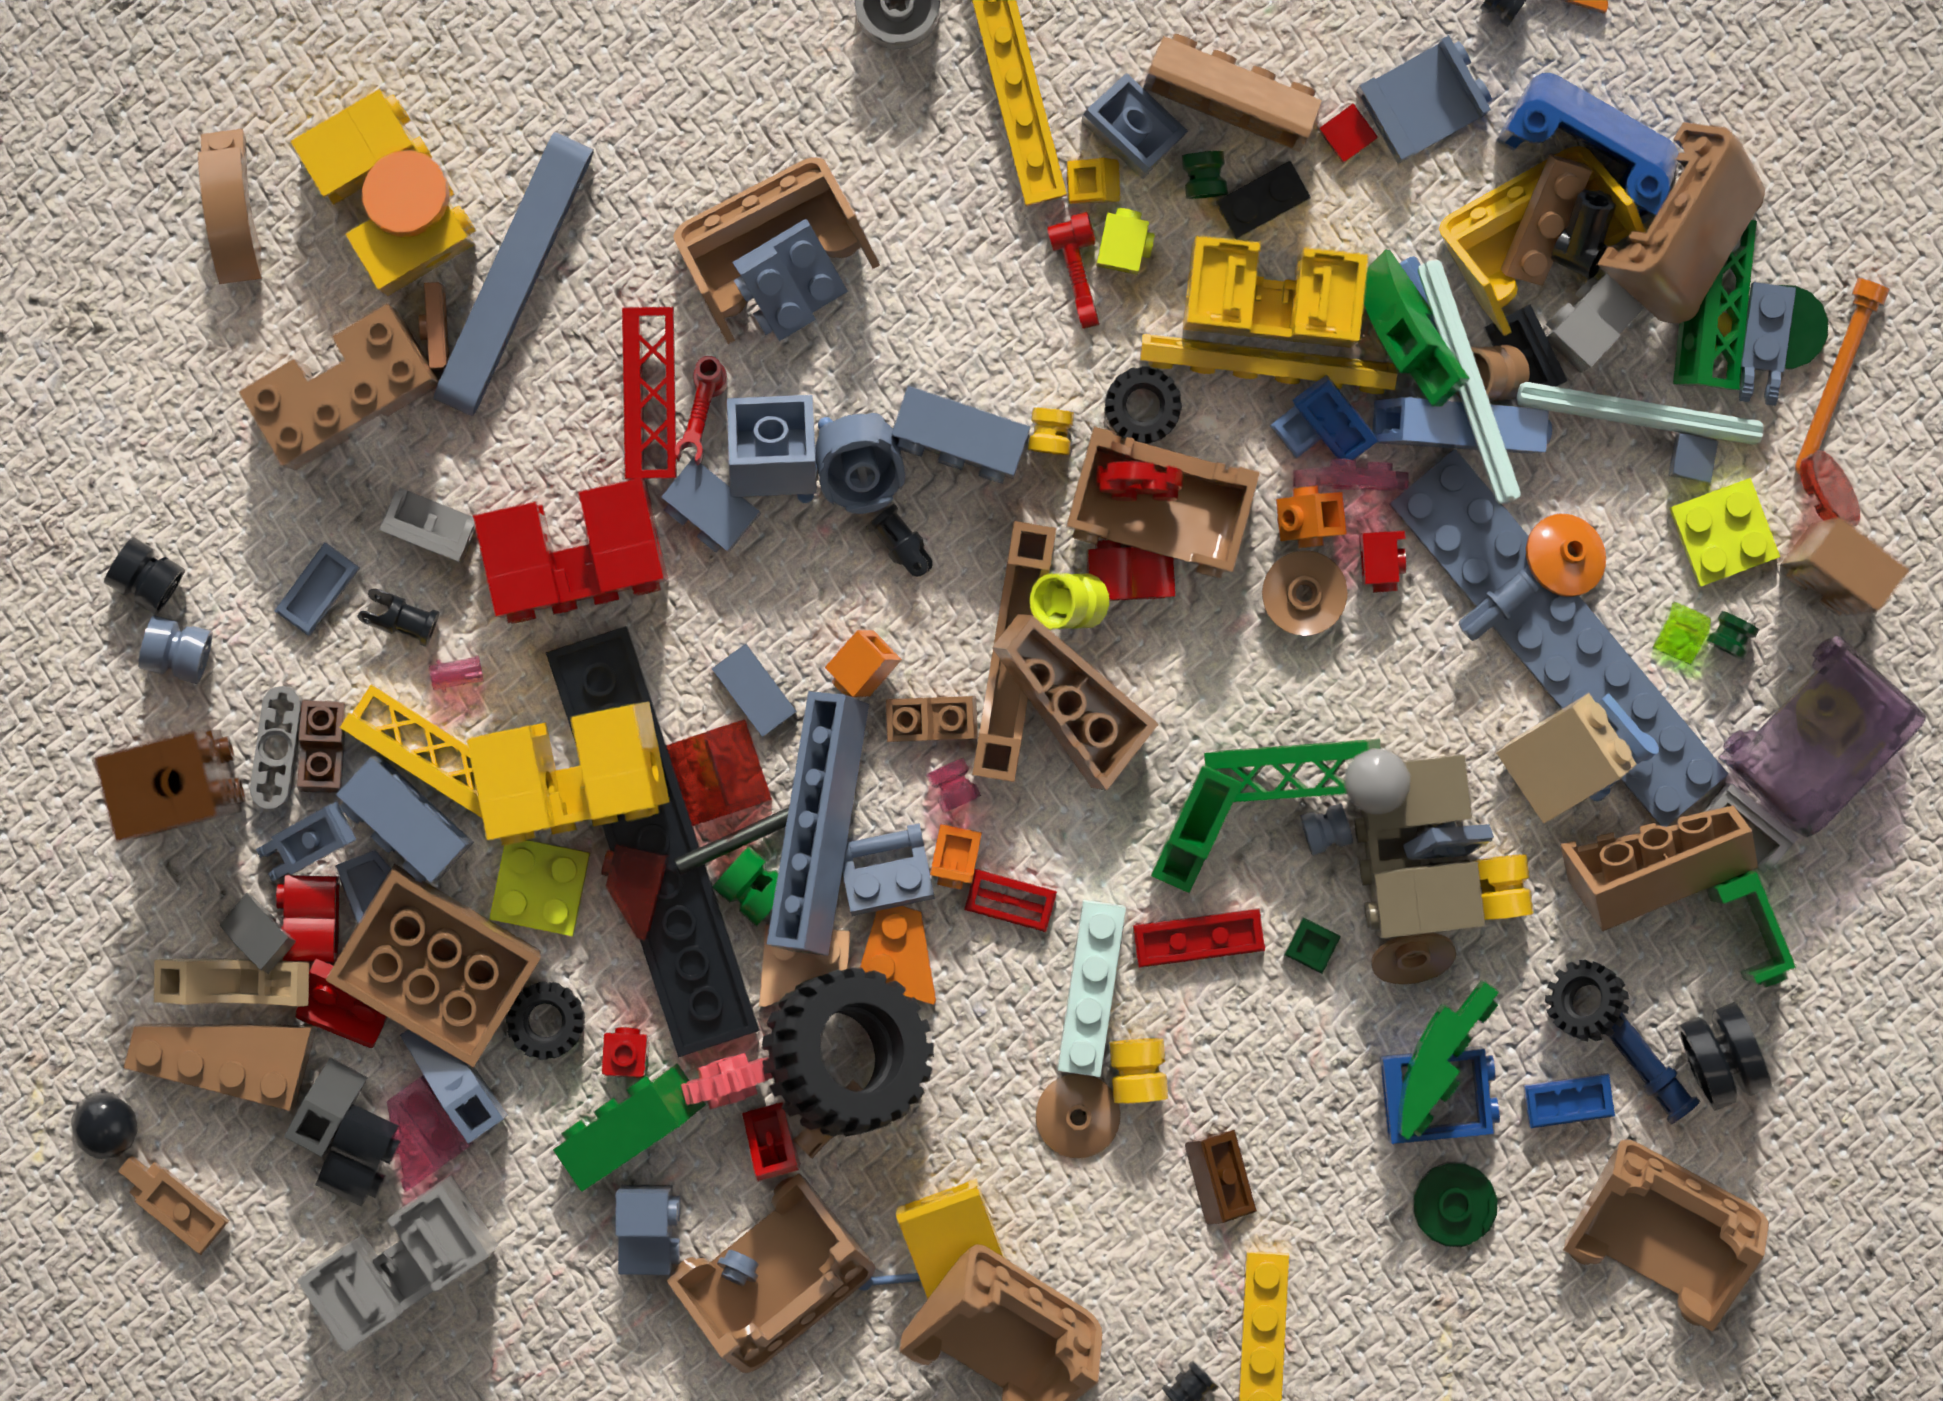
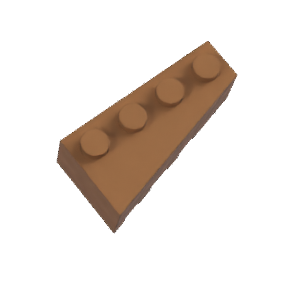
M1018 614L992 646L995 653L1090 787L1107 791L1159 724L1032 615Z
M1734 805L1679 817L1677 825L1665 827L1656 826V823L1639 826L1640 833L1615 838L1612 832L1596 836L1597 842L1578 847L1576 841L1560 844L1568 882L1602 932L1758 868L1752 830Z
M142 1023L134 1026L124 1068L290 1111L297 1106L317 1027L313 1025Z

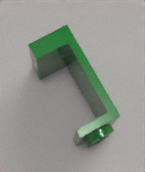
M1748 871L1707 888L1710 900L1721 904H1726L1746 896L1771 956V959L1740 971L1743 979L1757 985L1763 984L1764 987H1770L1788 979L1786 972L1796 968V965L1758 873Z

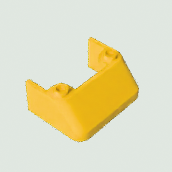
M1575 146L1556 154V156L1587 164L1593 170L1585 187L1586 190H1600L1612 196L1611 200L1616 204L1603 244L1607 246L1615 245L1621 239L1628 235L1630 236L1632 231L1646 233L1634 201L1589 149ZM1547 160L1452 212L1443 219L1439 227L1447 249L1477 302L1504 336L1512 331L1502 308L1508 305L1516 296L1518 286L1514 278L1506 276L1500 269Z

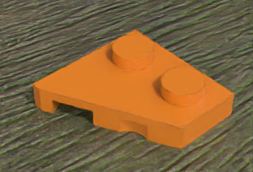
M906 906L877 911L860 968H863L865 973L873 970L883 973L887 977L885 983L896 980L906 988L904 996L914 997L916 1000L934 1005L936 995L921 911Z

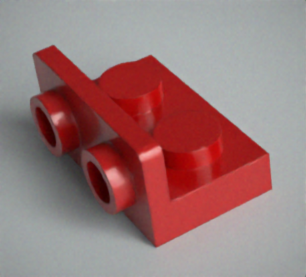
M315 959L309 972L308 1006H298L295 1017L298 1020L365 1047L373 1048L388 1017L326 981L333 965Z

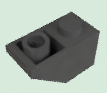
M329 1058L304 1098L284 1137L321 1157L327 1154L344 1116L357 1100L368 1077L333 1058Z

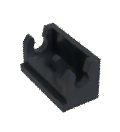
M1531 304L1505 316L1512 331L1506 336L1501 333L1494 323L1484 327L1492 346L1510 345L1518 348L1524 354L1529 364L1530 376L1528 382L1557 387L1568 381Z

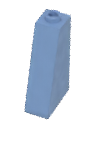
M1403 397L1374 401L1372 432L1377 437L1378 444L1479 450L1463 402L1447 401L1442 407L1432 406L1428 399ZM1491 405L1507 452H1546L1547 444L1552 436V424L1548 420V410Z

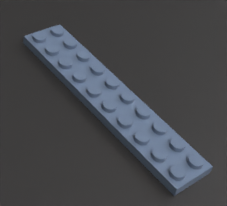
M1453 449L1389 503L1475 607L1488 598L1486 596L1487 592L1491 591L1494 593L1514 577L1519 570H1523L1532 579L1538 591L1534 592L1509 613L1511 617L1508 620L1502 618L1493 626V629L1561 709L1590 693L1596 703L1609 693L1637 727L1656 741L1659 752L1649 761L1642 760L1620 780L1658 825L1667 827L1729 775L1581 597L1556 595L1538 583L1532 575L1526 559L1528 534L1507 509L1496 501L1491 490L1456 449Z

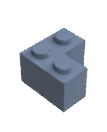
M621 1185L616 1192V1236H619V1275H670L672 1264H680V1238H672V1226H677L678 1221H680L681 1201L680 1196H673V1185Z

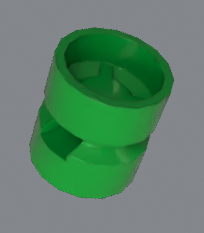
M748 846L712 888L729 903L738 901L740 903L739 912L757 927L773 909L778 871L768 872L765 869L766 860Z

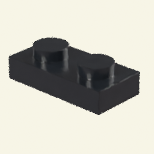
M1290 160L1219 199L1215 204L1235 240L1306 202L1311 196Z

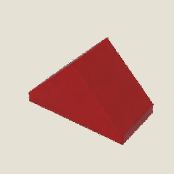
M783 1102L742 1113L757 1182L798 1171L801 1166L787 1113L782 1109Z

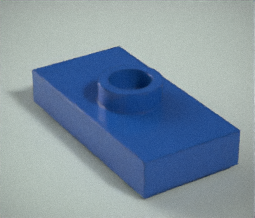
M1325 375L1293 399L1296 408L1343 466H1346L1378 442L1375 434L1328 375Z
M1608 1073L1523 1085L1529 1128L1615 1117Z

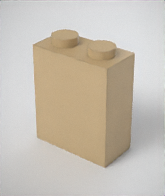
M1590 693L1518 735L1496 753L1543 824L1619 780L1636 765L1628 744L1618 737L1608 722L1605 710L1594 701Z

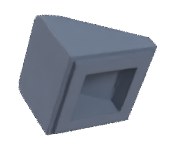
M1680 432L1675 435L1668 476L1711 483L1718 441Z

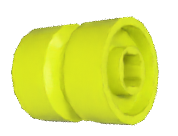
M1046 574L1038 579L1030 595V609L1033 616L1048 629L1093 628L1102 622L1109 608L1107 588L1099 577L1092 574Z

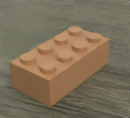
M1841 517L1811 523L1781 563L1783 567L1789 570L1785 575L1787 579L1805 591L1808 588L1817 591L1823 596L1819 602L1837 616H1841L1842 613L1848 616L1879 612L1910 571L1909 568Z

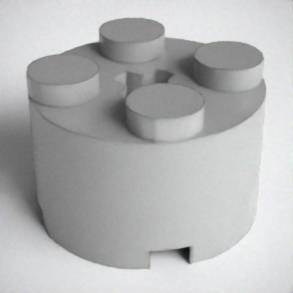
M855 0L856 16L863 32L873 42L891 50L910 48L924 41L936 27L940 16V0H906V10L899 12L896 8L889 10L890 0Z

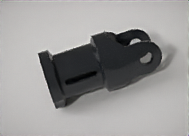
M892 504L865 528L869 532L874 531L890 550L888 556L894 563L903 565L912 576L921 577L932 569L933 561L924 549L923 538L917 531L912 532L897 514L898 507Z
M370 589L368 591V596L371 600L387 606L389 610L382 615L360 611L357 617L362 623L390 634L399 632L418 639L420 645L425 647L429 644L439 618V611L433 609L431 612H427L406 604V599L379 589Z

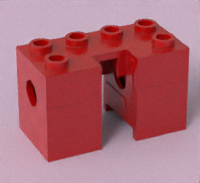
M637 478L579 491L578 494L589 544L555 552L553 551L543 504L537 505L535 501L473 515L495 616L507 618L508 623L515 624L537 619L535 611L552 607L553 615L577 610V601L593 598L594 604L600 605L620 600L618 592L632 589L633 595L636 596L661 591L660 583L669 581L647 481L643 478Z

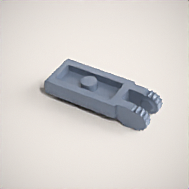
M1758 282L1751 283L1740 366L1742 367L1739 389L1740 401H1750L1754 392L1755 370L1769 372L1764 393L1765 404L1772 406L1777 404L1781 373H1784L1796 292L1794 287Z
M335 802L272 836L273 840L257 848L256 851L260 858L268 857L279 851L284 863L272 868V871L268 873L271 881H275L289 873L292 875L354 842L356 838L338 802Z

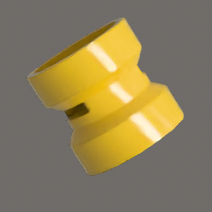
M1033 407L1031 421L1035 428L1034 434L1029 437L1028 450L1048 454L1070 455L1071 442L1067 438L1068 429L1073 426L1074 412Z

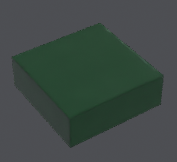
M1302 917L1283 955L1323 974L1341 936Z

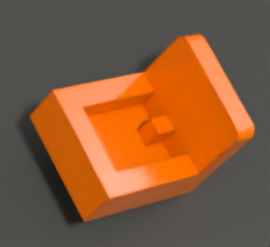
M940 824L930 875L938 877L937 885L962 890L963 882L972 883L982 832Z

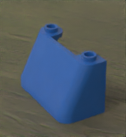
M1541 73L1535 76L1526 86L1495 141L1514 151L1525 141L1530 143L1545 142L1558 127L1626 166L1627 168L1618 184L1634 201L1643 224L1656 216L1668 196L1678 165V161L1675 159L1679 152L1675 144L1663 135L1558 75Z

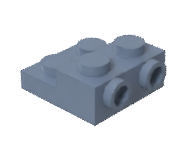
M807 219L733 262L740 274V277L734 280L737 288L746 302L754 298L759 310L754 312L753 315L765 335L774 332L779 341L815 321L813 312L848 292Z

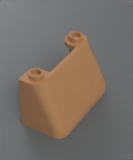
M1682 123L1673 141L1684 150V153L1680 152L1675 160L1685 169L1646 233L1632 231L1628 237L1632 241L1629 246L1620 251L1613 247H1607L1597 264L1662 322L1681 323L1692 319L1697 314L1701 302L1755 212L1763 204L1765 187L1740 139L1725 127Z
M1094 426L1066 525L1067 528L1074 530L1072 538L1096 545L1098 538H1103L1198 565L1197 573L1221 579L1223 572L1232 573L1260 472L1240 466L1239 469L1233 467L1225 469L1226 464L1213 463L1134 441L1135 439L1126 437L1124 441L1121 440L1120 436L1114 435L1115 432ZM1148 462L1155 463L1154 469L1157 472L1167 474V465L1174 466L1183 470V487L1178 492L1177 501H1158L1153 499V495L1137 494L1136 501H1116L1111 499L1112 494L1100 492V488L1096 485L1097 467L1101 465L1107 470V463Z
M1625 1139L1620 1141L1608 1160L1566 1237L1563 1250L1569 1253L1575 1261L1584 1265L1600 1264L1607 1255L1677 1293V1302L1682 1317L1692 1325L1703 1326L1713 1332L1763 1259L1769 1223L1766 1216L1752 1204L1640 1143Z
M800 1173L794 1177L782 1180L775 1187L774 1196L771 1200L775 1210L711 1262L705 1258H687L675 1268L674 1274L666 1280L721 1358L742 1373L753 1372L765 1365L864 1285L872 1277L876 1269L868 1255ZM733 1250L753 1259L759 1264L755 1272L758 1275L756 1282L746 1281L745 1285L741 1286L721 1276L723 1268L717 1265L719 1258H725L727 1251Z
M974 1245L960 1256L905 1328L901 1336L899 1352L921 1365H930L938 1359L940 1352L943 1351L1002 1387V1401H1076L1098 1383L1102 1328L1095 1316L1084 1307L983 1245Z

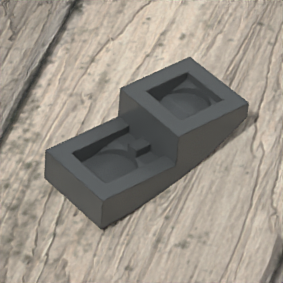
M249 893L243 896L220 924L223 931L261 971L267 974L273 970L296 942L276 923L277 919Z

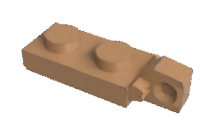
M132 1155L118 1170L119 1173L134 1184L129 1193L136 1198L135 1202L200 1255L203 1254L230 1221L165 1167L162 1168L156 1162H153L148 1168Z

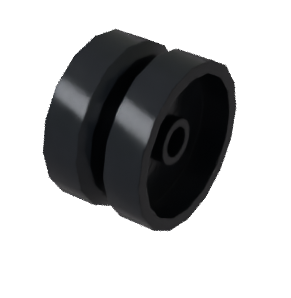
M1735 1002L1713 1011L1712 1024L1716 1037L1708 1023L1700 1017L1678 1025V1032L1689 1067L1714 1111L1736 1103L1737 1088L1733 1076L1739 1087L1749 1096L1772 1087L1769 1072L1755 1036L1745 1016Z

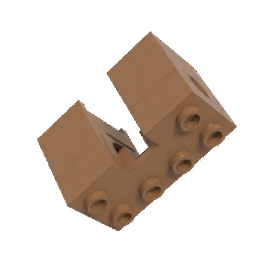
M389 304L380 307L331 336L345 360L314 378L308 365L292 359L238 391L282 466L296 471L351 439L348 435L350 432L381 414L388 417L436 389L439 382L437 375L429 368L427 358L399 311Z

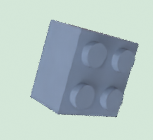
M813 396L727 398L731 497L817 494Z

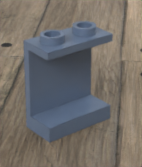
M1449 35L1441 39L1437 45L1376 79L1373 77L1359 85L1356 90L1397 164L1485 116L1491 110L1488 102L1492 101V97L1486 85L1480 78L1474 80L1467 68V65L1471 64L1467 51L1460 41L1453 43Z

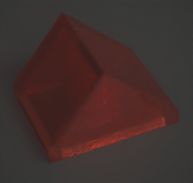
M745 719L667 745L693 826L772 800Z

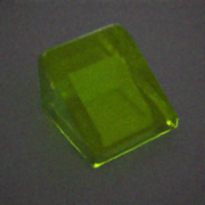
M1673 602L1653 644V649L1692 665L1709 633L1711 618L1680 603Z

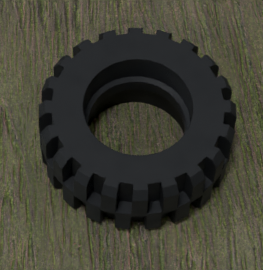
M848 968L842 971L838 969L804 981L795 986V991L786 993L778 1002L780 1010L772 1012L767 1022V1026L772 1029V1033L763 1036L762 1049L769 1051V1059L762 1061L764 1074L771 1073L774 1083L769 1085V1088L774 1098L782 1096L785 1100L782 1109L790 1117L802 1116L799 1121L800 1125L809 1130L820 1128L822 1135L835 1137L844 1134L847 1137L859 1135L889 1126L892 1121L902 1119L910 1112V1105L918 1103L923 1096L924 1088L920 1084L930 1081L932 1067L927 1065V1058L934 1056L933 1043H927L925 1034L930 1032L931 1029L928 1020L921 1021L917 1013L921 1009L919 1003L914 997L906 999L903 995L906 988L896 980L885 983L886 975L875 970L865 973L863 968ZM836 1013L847 1015L857 1021L869 1035L874 1048L875 1064L873 1074L867 1086L860 1092L848 1090L837 1083L829 1074L823 1062L821 1054L822 1032L829 1018Z

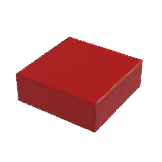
M1354 103L1318 129L1343 164L1378 139V136Z

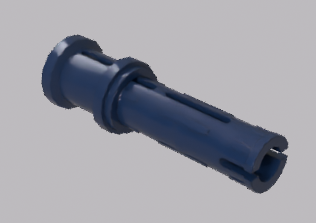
M1621 1012L1619 1018L1624 1020V1023L1621 1027L1614 1024L1611 1028L1615 1033L1609 1038L1644 1081L1643 1087L1646 1095H1653L1668 1114L1666 1120L1672 1125L1691 1112L1701 1101L1697 1096H1690L1676 1078L1678 1072L1670 1066L1665 1067Z

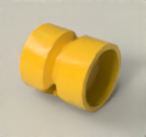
M1527 854L1472 860V862H1478L1484 920L1534 914L1531 890L1524 887V882L1529 879Z
M1163 1038L1129 1039L1109 1042L1111 1067L1119 1071V1074L1112 1078L1114 1103H1141L1168 1099L1167 1075L1159 1071V1066L1165 1062Z

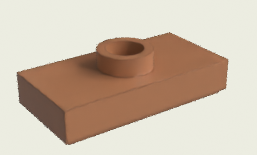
M440 282L424 283L426 314L419 315V333L421 340L428 341L429 368L433 371H442L445 369L450 358L446 288Z

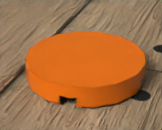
M412 150L394 152L381 158L368 172L362 187L363 205L370 219L384 232L398 237L417 236L427 231L425 228L430 227L434 222L436 224L443 217L449 202V184L440 166L427 155Z

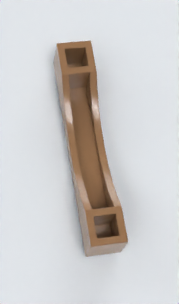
M1014 521L994 644L1018 614L1033 616L1030 609L1031 591L1039 578L1049 574L1057 528ZM994 650L992 651L972 775L1015 782L1028 698Z

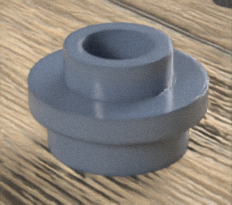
M728 1250L725 1258L720 1257L717 1265L723 1268L721 1276L735 1284L744 1286L746 1281L756 1282L758 1278L755 1272L759 1264L739 1252Z

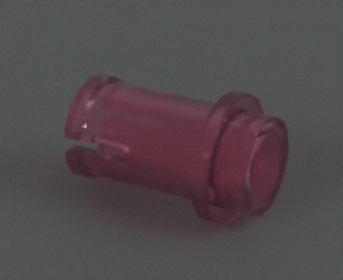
M479 655L441 663V659L436 660L437 664L429 665L433 691L442 689V693L447 692L446 688L484 682Z

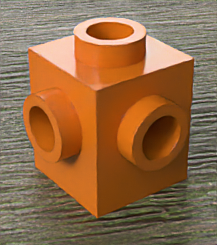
M1318 486L1300 487L1292 489L1293 497L1276 499L1280 541L1298 540V548L1324 546L1323 537L1347 535L1343 492L1319 493Z

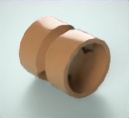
M1510 345L1471 347L1489 401L1517 398L1520 384L1528 382L1530 376L1529 364L1524 354L1518 348ZM1457 391L1455 394L1461 399L1459 391Z

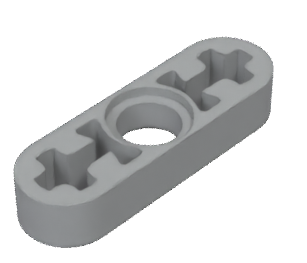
M278 686L270 689L262 701L250 794L258 806L266 809L278 808L284 805L291 794L299 739L302 697L295 689L287 686ZM282 693L287 694V701L294 703L293 711H286L283 724L292 723L291 732L281 728L267 729L268 720L273 723L278 721L279 712L278 709L272 708V701L280 699ZM273 735H280L288 742V752L280 760L271 759L265 752V743ZM262 762L273 767L286 766L285 775L281 772H276L275 785L282 787L281 795L273 796L272 802L266 801V794L259 790L260 784L268 783L270 771H261Z

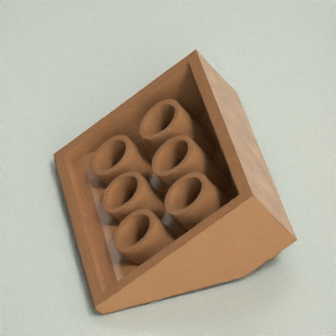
M1174 34L1172 39L1163 36L1147 72L1143 89L1300 152L1310 136L1322 100L1314 97L1316 93L1314 89L1297 82H1292L1290 87L1274 81L1276 74L1258 66H1253L1251 71L1235 65L1237 61L1235 57L1222 51L1213 50L1210 55L1195 48L1198 43L1185 36Z
M394 863L332 967L326 981L474 1068L540 961L541 950L427 882H419L405 869Z

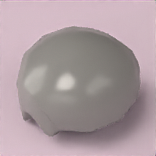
M1370 749L1355 756L1346 769L1344 786L1350 801L1357 808L1371 814H1384L1402 805L1410 790V773L1403 760L1396 754L1384 749Z

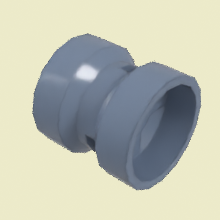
M1342 803L1328 807L1324 815L1314 812L1300 815L1312 856L1325 852L1328 846H1332V843L1340 847L1353 844L1350 826Z

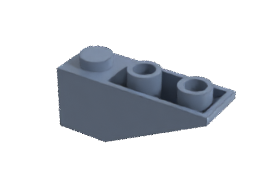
M409 1029L400 1034L444 1110L468 1144L508 1116L475 1067L473 1068Z

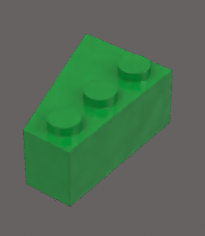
M678 1063L652 1081H650L647 1075L626 1089L629 1096L620 1103L613 1097L593 1111L597 1118L588 1125H585L581 1119L561 1133L565 1140L555 1147L553 1151L581 1192L680 1127L706 1105L704 1101L686 1105L681 1084L687 1083L690 1080Z

